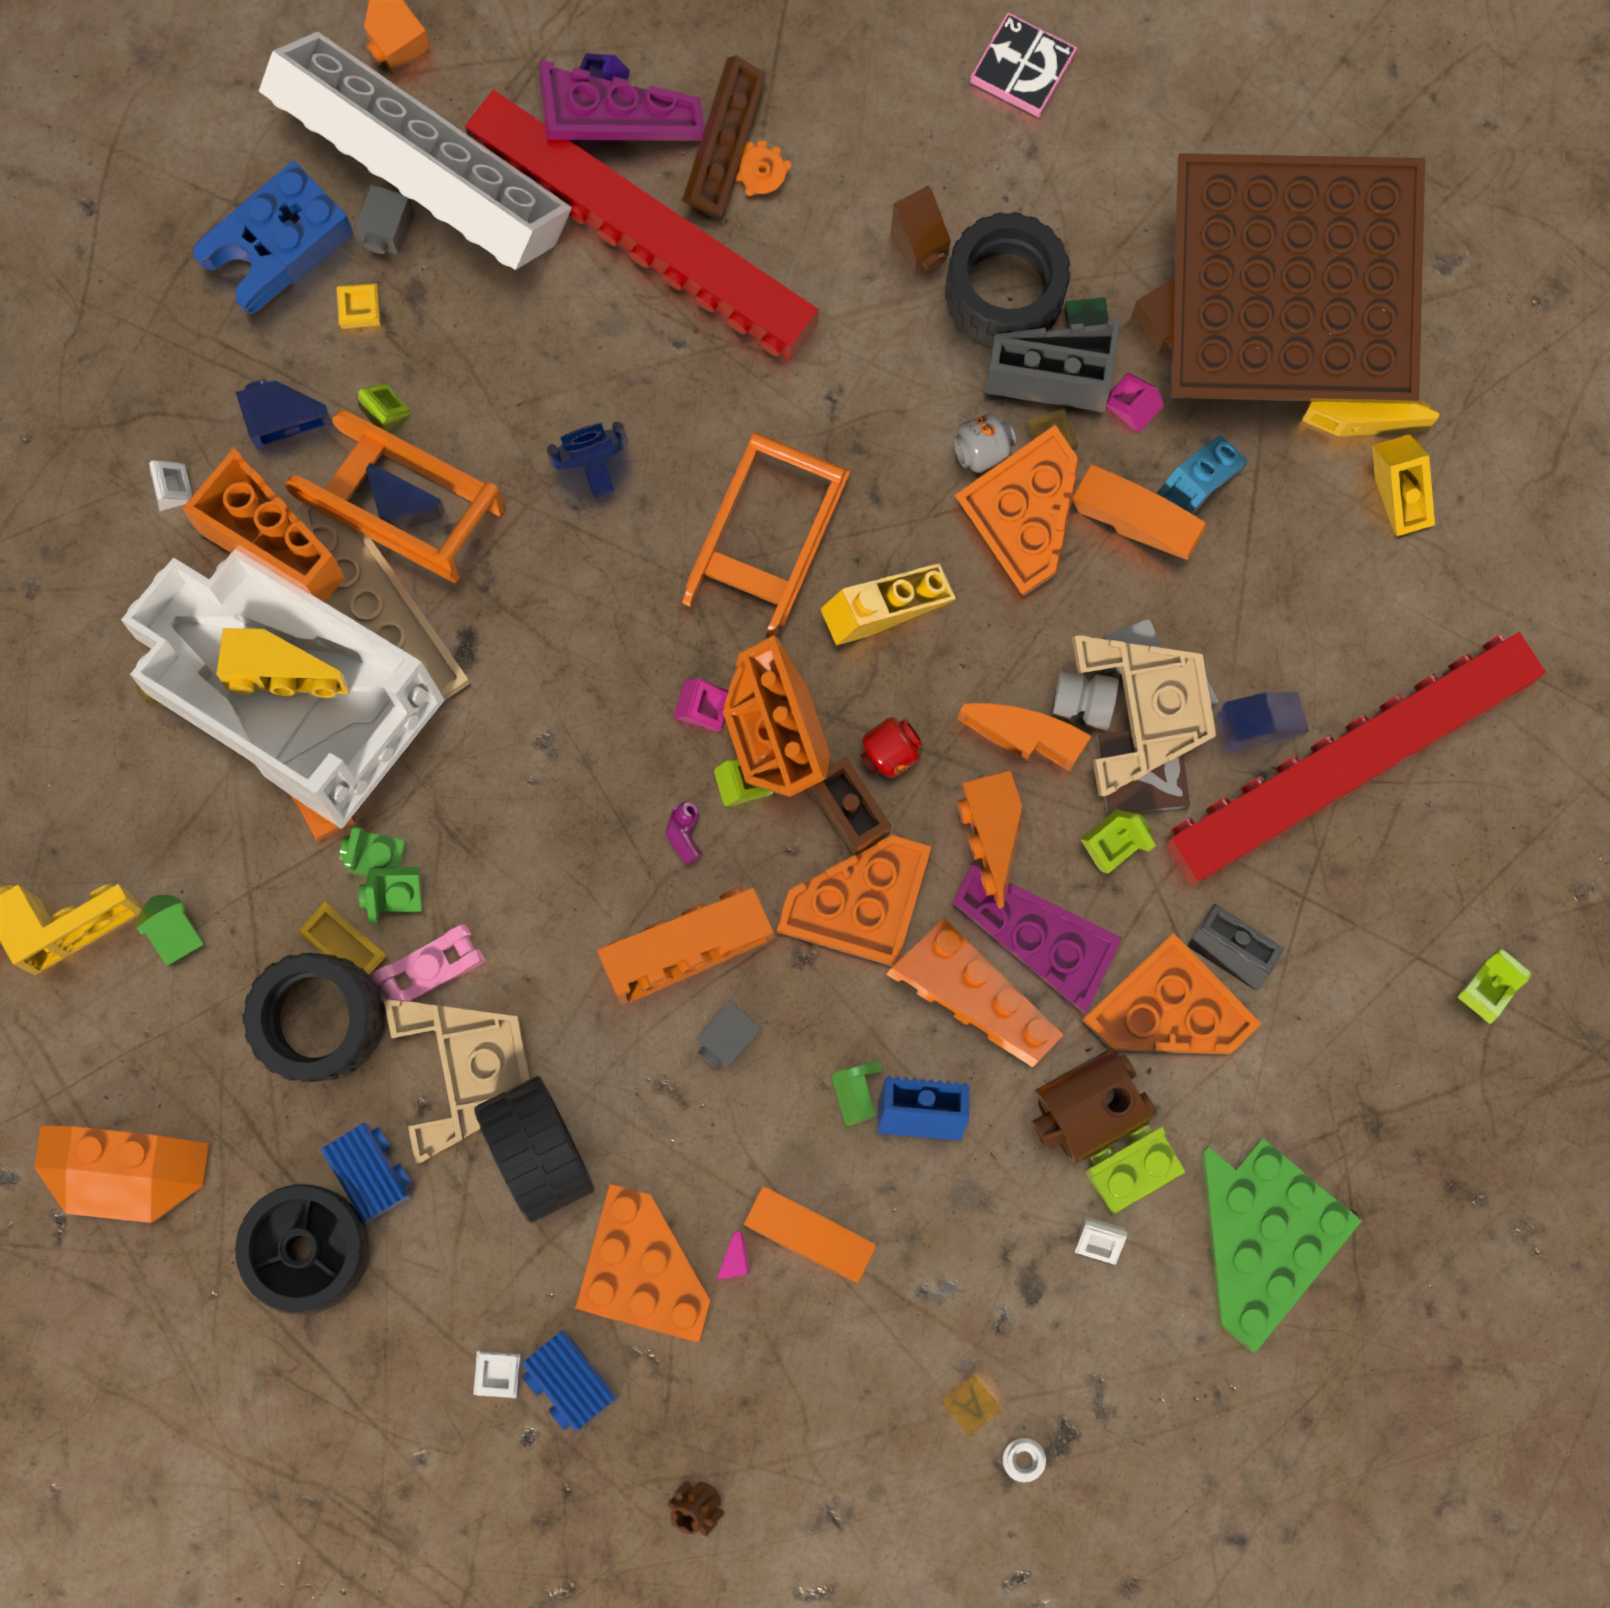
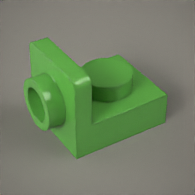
M353 826L350 836L345 835L343 837L339 859L344 860L343 867L349 873L368 877L369 868L401 867L407 842L398 838L364 832L361 827Z
M420 867L369 868L366 884H360L359 886L360 909H367L369 924L377 923L379 913L422 911L423 898Z

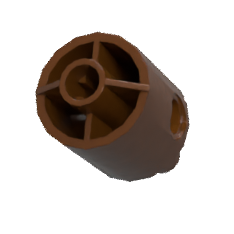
M1108 1049L1033 1091L1035 1101L1042 1115L1032 1120L1031 1123L1047 1151L1059 1145L1067 1158L1076 1165L1150 1123L1149 1118L1157 1114L1156 1109L1145 1092L1139 1094L1132 1081L1133 1078L1137 1077L1136 1071L1125 1054L1119 1056L1116 1051L1112 1053ZM1111 1089H1113L1114 1097L1112 1101L1108 1105H1106V1095Z

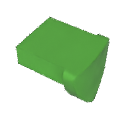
M156 895L151 897L141 910L136 928L141 935H147L166 966L204 944L201 936L185 914L184 910L186 907L182 901L171 895Z
M880 1060L841 1069L831 1076L846 1127L862 1123L876 1116L865 1078L883 1072Z

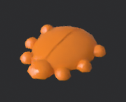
M759 140L756 146L752 142L744 144L738 164L740 172L735 174V179L738 182L743 181L744 185L747 186L745 189L747 196H752L755 193L767 194L778 189L785 180L786 172L791 169V162L788 160L783 161L782 157L779 156L781 149L776 146L771 150L767 149V142L765 140Z

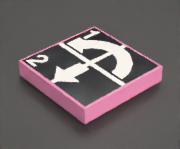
M1007 13L974 70L970 83L1040 118L1073 60L1077 47Z

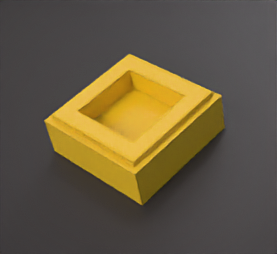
M377 283L337 286L338 316L341 329L381 326L379 288Z

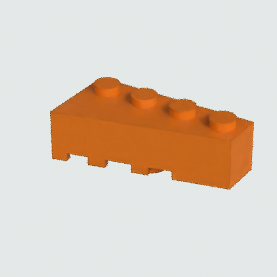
M234 447L182 508L198 533L230 553L236 548L324 603L345 580L343 572L329 550L293 514L288 505L271 490L264 479L249 466Z
M742 886L736 887L720 895L721 901L705 906L704 903L695 905L681 913L682 916L668 922L663 920L645 928L643 932L621 938L598 949L597 953L621 1007L773 940L774 932L754 888L744 891Z

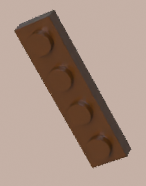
M737 55L731 56L726 60L682 199L683 202L713 219L723 215L766 77L765 72Z

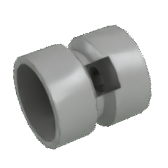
M1061 667L1051 717L1068 723H1074L1080 718L1083 719L1087 727L1108 731L1116 702L1119 678L1095 674L1091 679H1088L1085 673L1078 674L1076 669Z

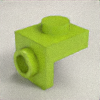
M1120 809L1113 811L1080 838L1098 869L1107 874L1136 850L1142 849L1150 852L1156 847L1150 836L1152 832L1151 827L1146 819L1138 813H1131Z
M1499 948L1479 966L1458 995V998L1491 1024L1500 1016L1516 991L1530 979L1532 973L1506 951Z

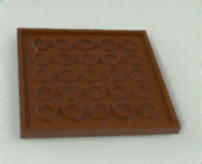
M1179 153L1177 168L1171 398L1417 404L1419 402L1425 158Z

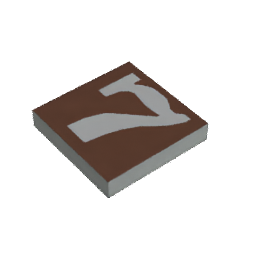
M1131 730L1099 733L1096 736L1099 758L1134 752ZM1181 755L1172 761H1168L1141 778L1131 781L1117 789V791L1104 796L1106 816L1116 809L1131 813H1147L1189 808L1190 800L1184 756Z

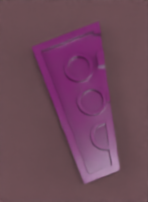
M544 60L539 62L538 75L546 139L701 141L705 127L700 97L650 86L649 89L631 86L629 80L613 77V80L609 81L590 76V71L574 68L571 72L554 68V63Z
M971 864L952 904L1085 1014L1122 937L1009 883L1004 908L998 909L993 894L986 896L980 877V871L984 870Z

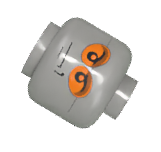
M986 414L962 423L958 429V436L953 438V445L958 460L964 468L970 467L972 471L982 473L994 468L1011 456V446L1016 445V437L1009 422L1002 423L996 415Z

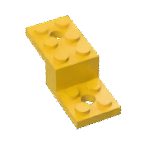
M107 884L93 891L89 895L90 900L76 909L74 906L66 907L50 917L39 897L20 885L14 887L6 885L0 888V942L13 965L35 976L138 916L143 907L138 898L121 885L112 886V884Z

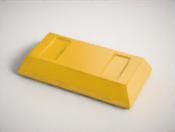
M326 901L320 905L297 931L301 937L321 954L346 958L354 962V965L363 968L369 975L387 956Z

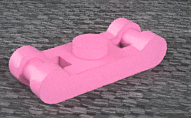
M462 924L402 959L378 969L370 975V978L377 987L382 989L386 1000L397 999L415 1002L477 968L486 959L480 949L475 950L469 939L472 934L468 926ZM455 947L460 959L450 965L444 952ZM407 974L412 986L401 991L395 979Z

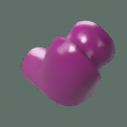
M689 801L682 802L673 808L666 829L667 839L686 866L694 863L703 855L691 838L699 816V810L694 803Z

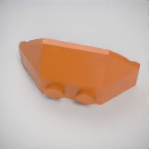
M773 635L738 654L736 661L737 669L730 683L723 715L745 781L750 785L791 797L826 779L831 753L808 687L779 639Z
M41 1125L34 1168L65 1214L153 1223L192 1193L204 1187L210 1143L85 1127Z

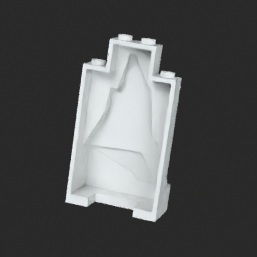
M236 548L226 560H223L217 566L215 573L210 579L173 557L167 566L156 574L151 585L138 600L130 605L127 613L121 619L135 639L151 649L139 659L136 668L130 674L145 694L253 762L264 777L341 829L445 700L420 660ZM223 628L265 629L341 671L350 688L349 694H336L332 698H322L312 693H295L293 696L282 697L271 692L254 691L251 695H237L227 691L216 674Z

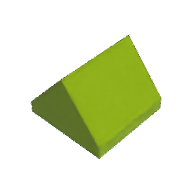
M387 383L362 388L358 392V407L373 425L387 432L411 413Z

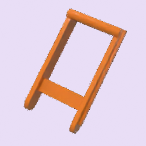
M338 410L332 419L334 425L340 432L358 441L357 445L325 489L301 476L291 475L285 482L287 491L299 501L456 584L460 578L454 561L457 552L486 510L499 517H502L505 512L503 507L505 502L504 496L500 494L498 487L491 482L483 483L349 411ZM381 455L472 502L439 550L348 502Z
M753 432L685 585L686 592L683 604L691 607L705 577H711L777 604L778 606L771 619L765 638L773 635L777 636L780 627L784 628L851 472L846 470V468ZM760 452L832 480L788 581L717 552Z

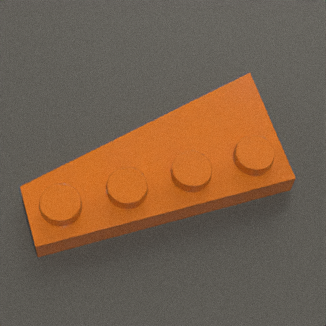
M945 918L909 950L886 974L897 982H900L902 979L918 989L917 994L932 1003L935 1000L955 1013L953 1017L965 1025L972 1023L987 1033L989 1040L1032 1067L1064 1036Z

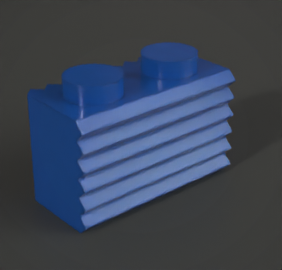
M890 1075L885 1078L878 1099V1134L962 1141L963 1133L969 1122V1085L966 1082L960 1085L957 1081L952 1084L949 1080L946 1083H943L941 1080L935 1083L932 1079L928 1082L924 1078L918 1081L915 1077L911 1081L907 1077L903 1080L898 1076L893 1079Z
M365 1122L335 1141L330 1142L320 1150L363 1223L370 1224L412 1198L407 1188L412 1186L413 1182L403 1165L399 1163L394 1166L386 1154V1151L392 1147L381 1128L378 1126L372 1130L371 1126Z
M561 1330L522 1362V1365L527 1370L522 1375V1378L537 1396L543 1391L554 1404L548 1411L563 1430L571 1426L575 1432L579 1431L618 1398L565 1330Z

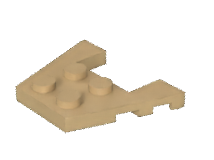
M1083 635L1072 637L1078 674L1120 667L1134 752L1093 759L1099 796H1107L1117 791L1120 787L1141 778L1151 770L1168 761H1172L1216 736L1203 654Z
M397 999L384 1001L391 1038L432 1030L436 1031L452 1116L408 1126L414 1161L417 1164L481 1129L474 1113L475 1106L530 1080L519 1016Z

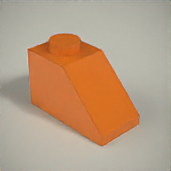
M369 0L364 24L368 38L365 48L377 65L384 63L391 74H393L430 49L426 30L403 0Z

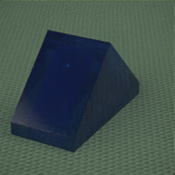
M372 463L368 464L366 472L380 519L403 530L443 517L445 509L441 499Z

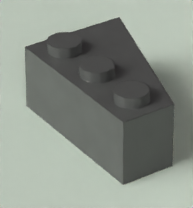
M1121 318L1110 319L1107 324L1084 327L1083 323L1071 324L1069 329L1046 332L1045 328L995 334L985 393L1104 412L1111 390Z

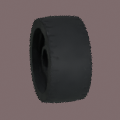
M289 1185L276 1189L262 1197L248 1211L237 1233L235 1246L236 1263L246 1287L265 1305L288 1314H313L337 1305L355 1289L366 1268L369 1251L368 1237L365 1225L355 1208L338 1193L317 1185ZM304 1236L310 1243V1253L304 1260L296 1261L291 1255V1244L297 1238Z

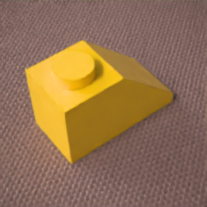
M1410 434L1372 445L1375 481L1395 535L1400 536L1434 526L1435 518L1429 454Z

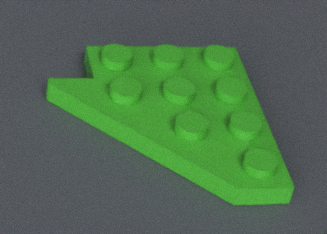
M1261 1138L1236 1169L1211 1148L1206 1147L1202 1152L1219 1323L1252 1353L1257 1352L1362 1222L1264 1138Z

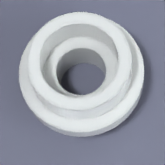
M1018 1438L1007 1445L1003 1453L1002 1462L1006 1473L1011 1478L1019 1482H1030L1037 1479L1043 1473L1046 1465V1456L1043 1448L1036 1441L1029 1438ZM1022 1451L1028 1452L1032 1458V1462L1027 1468H1020L1016 1463V1457Z

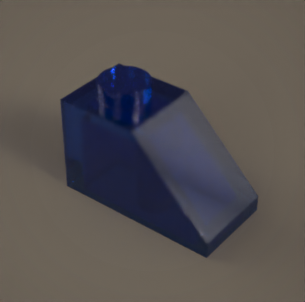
M266 380L254 381L246 385L244 390L236 392L249 437L256 449L334 425L325 404L276 380L270 382Z
M1264 692L1225 702L1218 712L1229 752L1309 731L1298 692Z

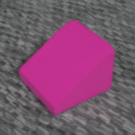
M1129 372L1110 391L1106 407L1138 432L1164 406L1157 387Z
M699 678L685 680L674 712V718L708 729L721 731L725 720L723 708L728 690Z
M741 1231L734 1232L718 1273L717 1281L747 1276L750 1273L744 1235Z

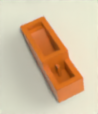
M1090 465L1072 497L1079 513L1114 526L1118 534L1189 560L1207 527L1206 522L1169 500L1134 482L1094 465Z
M964 703L957 718L1025 763H1027L1036 750L1069 772L1092 737L1069 723L1040 712L1016 706L991 703Z
M762 1186L743 1224L744 1227L857 1284L877 1246Z

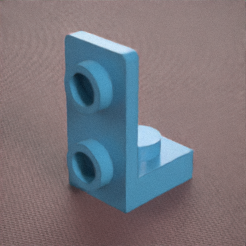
M1219 435L1181 463L1156 494L1194 514L1213 491L1245 467L1247 460L1238 452L1234 445Z

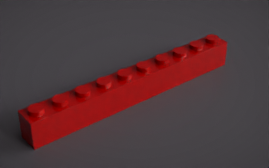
M494 89L466 123L465 129L468 136L571 206L572 209L569 216L580 224L589 223L597 229L598 235L612 246L620 244L630 251L631 258L645 268L652 266L662 273V278L670 286L677 290L684 288L695 295L694 299L701 307L709 312L717 310L728 318L727 322L736 331L742 334L751 333L760 340L761 346L770 354L777 357L781 354L791 360L817 326L818 308L571 141L546 139L545 124Z
M1520 631L1509 638H1506L1504 633L1494 637L1482 646L1485 652L1474 659L1469 653L1462 656L1448 666L1451 672L1438 679L1435 674L1428 676L1414 686L1417 691L1415 694L1406 699H1403L1401 694L1396 695L1379 707L1382 713L1369 720L1366 714L1357 718L1345 727L1348 733L1339 739L1334 740L1332 735L1325 737L1310 747L1313 752L1312 755L1301 761L1297 755L1288 759L1275 768L1278 775L1265 782L1263 777L1260 776L1243 786L1241 791L1244 795L1230 802L1227 797H1224L1206 809L1209 816L1197 823L1191 817L1171 829L1174 836L1170 838L1165 846L1190 886L1193 887L1536 683L1547 672Z

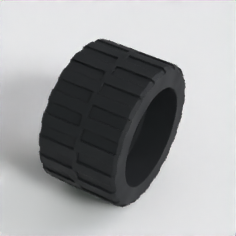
M1000 212L986 218H980L971 227L968 226L962 232L960 239L956 240L949 260L945 298L948 302L947 308L950 316H953L957 327L963 330L970 339L992 348L995 334L1045 328L1047 331L1054 326L1063 307L1071 272H1069L1070 260L1065 252V245L1055 235L1052 228L1044 225L1033 216L1028 217L1017 212ZM998 254L1015 255L1025 259L1038 270L1045 284L1044 292L1038 300L1025 307L1015 309L996 307L983 300L975 292L969 281L970 271L978 262L989 256Z
M319 953L289 955L266 967L265 971L252 983L250 993L247 994L244 1002L246 1005L243 1014V1024L245 1025L247 1044H250L253 1050L252 1053L257 1060H260L266 1066V1069L281 1075L284 1079L291 1081L301 1080V1082L338 1079L339 1076L348 1075L356 1071L355 1069L358 1066L363 1065L380 1042L379 1037L384 1029V1005L378 993L380 991L363 968L354 965V962L346 958ZM310 977H321L335 983L346 998L350 1015L349 1027L340 1046L334 1052L318 1058L306 1057L294 1051L286 1041L280 1024L281 1006L288 991L298 981Z
M536 1076L475 1106L474 1113L488 1147L515 1202L528 1222L533 1223L594 1192V1185L584 1162L541 1077Z

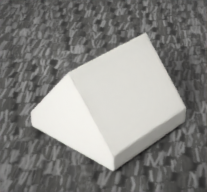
M156 460L149 462L159 511L185 505L193 496L185 463Z
M1084 1216L1075 1253L1116 1265L1128 1232L1123 1227Z

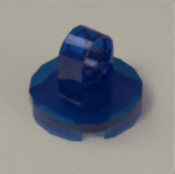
M613 422V429L604 430L602 423L579 428L561 436L563 445L558 448L552 443L547 447L551 466L555 469L567 470L584 467L595 500L615 493L604 459L617 454L628 445L629 439L624 424L620 422Z

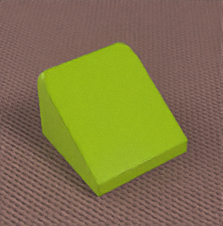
M738 758L727 760L714 769L715 778L725 807L773 794L772 791L750 785L745 781Z

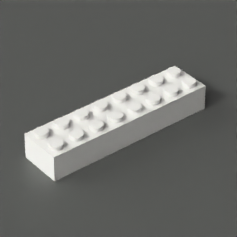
M317 31L272 51L259 88L260 93L272 100V103L277 108L289 112L302 121L306 128L321 134L331 141L339 151L351 155L364 164L372 174L384 178L397 187L402 195L423 205L431 211L435 218L447 222L463 233L468 241L479 244L492 253L500 263L517 270L556 245L572 209L571 206Z

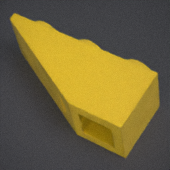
M1419 400L1417 404L1310 401L1302 421L1336 436L1429 431L1440 413L1431 410L1430 405L1422 400Z
M940 563L841 589L820 610L837 646L879 633L956 600Z
M223 628L216 674L227 691L237 695H251L254 691L271 692L282 697L293 696L295 693H312L322 698H332L336 694H349L350 688L341 671L265 629Z

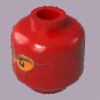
M889 717L862 737V745L865 752L860 754V757L873 775L880 771L885 777L893 779L919 761L921 757L919 748L924 744L915 729L905 718L899 721L894 717Z

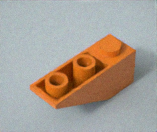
M1011 771L962 783L963 799L957 800L958 811L963 825L970 823L973 835L968 836L974 860L982 859L985 868L984 871H980L986 896L993 894L998 909L1004 908L1022 829V803Z

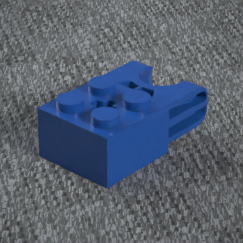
M293 160L204 235L194 246L193 257L201 267L209 270L218 269L231 260L242 259L251 263L250 271L236 288V302L245 313H255L291 283L295 285L354 233L347 215Z

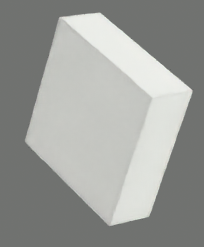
M477 1351L473 1395L518 1398L521 1354Z

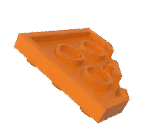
M1056 425L955 494V497L1023 596L1058 573L1080 462Z
M891 835L879 841L871 848L825 870L824 873L791 888L788 890L776 932L893 967L899 961L932 846Z
M1174 933L1082 1019L1111 1051L1230 1055L1262 1025Z
M610 1184L575 1309L700 1343L711 1300L650 1194Z

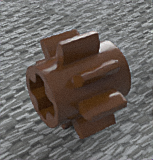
M687 1480L684 1481L674 1492V1497L667 1503V1506L673 1509L670 1514L673 1525L683 1534L690 1536L699 1530L706 1537L724 1515V1511L719 1508L721 1505L719 1493L713 1486L702 1481L694 1487Z

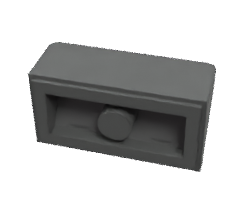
M1215 903L1188 943L1192 950L1255 990H1258L1269 977L1285 949Z

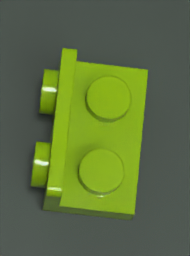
M1148 1124L1127 1137L1131 1144L1116 1153L1114 1147L1110 1146L1090 1158L1095 1166L1085 1172L1111 1215L1185 1173L1184 1168L1164 1136L1167 1133L1163 1126L1152 1131Z

